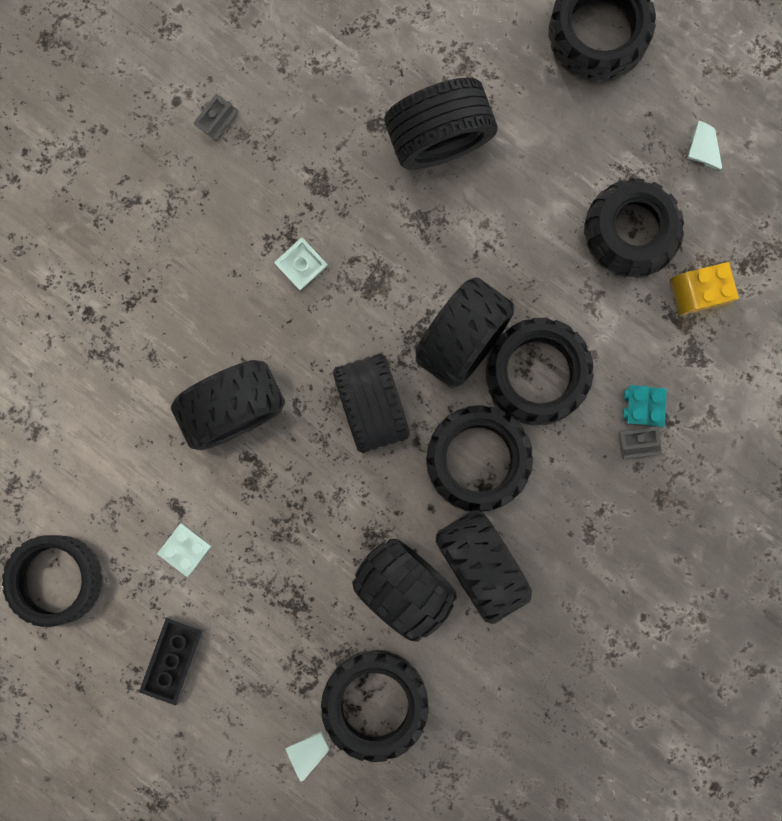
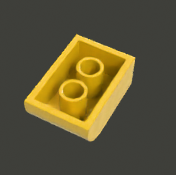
M729 262L689 271L669 279L679 316L733 303L739 299Z

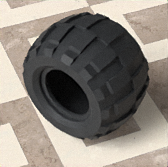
M632 178L630 181L624 182L621 180L601 191L594 199L587 212L584 223V235L586 236V245L590 254L596 258L597 263L602 268L614 272L616 276L642 278L659 272L676 256L684 237V219L682 211L677 207L678 201L671 193H666L662 189L663 186L656 182H652V184L647 183L644 179ZM627 204H635L646 208L654 215L660 227L654 240L645 245L638 246L631 245L621 239L616 230L615 220L622 207Z
M389 539L387 543H381L374 548L361 562L355 573L356 578L352 581L353 590L357 596L381 620L404 638L415 642L420 641L422 637L426 638L442 625L454 607L453 602L457 598L456 590L421 556L398 539Z

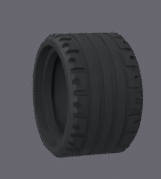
M379 353L372 357H366L363 360H356L353 363L350 362L344 366L335 367L333 376L357 451L366 453L372 449H379L378 447H385L388 444L408 439L410 435L409 427L385 355Z
M43 535L31 538L23 542L21 547H17L10 555V559L7 560L6 566H4V574H2L5 600L8 601V606L14 614L19 615L18 617L27 623L31 622L32 625L55 627L76 621L93 608L95 601L98 600L101 593L100 587H102L103 575L100 572L102 569L99 560L96 559L95 553L86 547L85 543L73 537ZM49 548H58L67 552L76 561L81 572L82 583L77 599L71 606L59 613L48 612L38 607L29 597L25 584L26 571L30 562L36 555Z

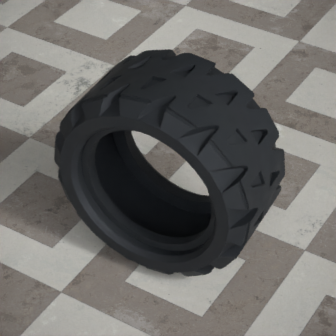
M556 0L549 23V40L551 41V49L555 58L562 61V67L571 74L581 75V79L589 81L602 79V82L615 80L622 74L626 75L642 60L653 38L656 27L654 3L650 2V0ZM591 2L610 3L619 8L627 17L630 24L631 37L624 45L613 50L602 51L590 48L580 41L575 34L572 26V15L581 6Z
M475 277L467 280L451 296L423 335L416 349L417 364L448 387L461 386L476 370L507 327L514 314L513 302L480 278Z
M532 318L531 320H522L512 325L495 342L488 357L486 383L494 403L500 410L505 411L509 416H513L523 424L532 426L548 425L566 418L586 399L592 386L594 365L591 352L588 351L586 342L577 331L574 332L569 325L558 320ZM541 342L555 347L563 354L569 366L570 378L567 389L561 397L547 403H535L524 399L513 389L508 378L507 368L510 356L519 347L528 343Z
M250 360L219 371L187 388L175 398L171 405V411L188 446L191 449L205 450L232 440L269 421L281 412L285 399L268 364L264 361Z
M468 406L448 415L433 432L427 448V472L437 493L451 505L465 511H491L508 504L524 489L532 472V446L524 428L513 416L511 417L505 411L492 406ZM485 428L491 430L504 440L509 449V472L504 481L492 490L483 492L468 490L459 485L448 470L446 461L448 446L459 433L467 429Z
M472 510L438 531L436 534V544L485 622L495 624L530 602L532 589L501 536L483 512Z
M381 650L363 651L344 660L328 679L322 694L321 716L331 741L341 751L343 750L350 757L361 761L384 762L387 759L397 758L407 752L422 735L427 723L429 710L427 691L418 671L401 656ZM370 673L387 675L396 680L406 693L409 704L406 717L396 730L387 735L375 737L364 735L355 730L344 715L342 704L344 692L351 682L362 675Z

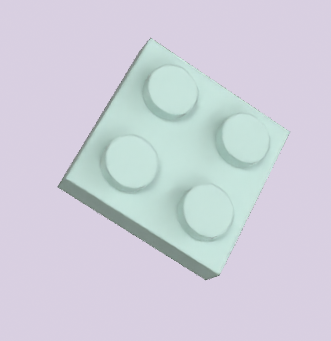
M300 238L274 262L299 291L305 288L328 267V264L303 238Z
M180 523L157 554L186 577H189L212 546Z

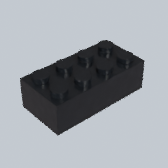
M170 616L166 617L139 693L175 706L179 704L206 629Z

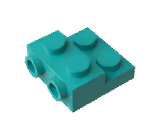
M629 385L624 390V401H627L626 408H623L622 418L625 420V424L665 427L667 388Z

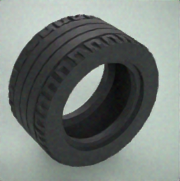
M469 77L447 80L421 89L393 105L384 117L400 165L405 169L432 167L459 158L490 141L498 130L482 83L475 78Z

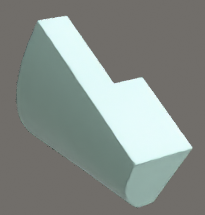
M699 121L694 130L687 158L704 163V166L721 170L722 163L716 131L712 126Z
M322 731L285 748L300 782L305 780L330 750Z

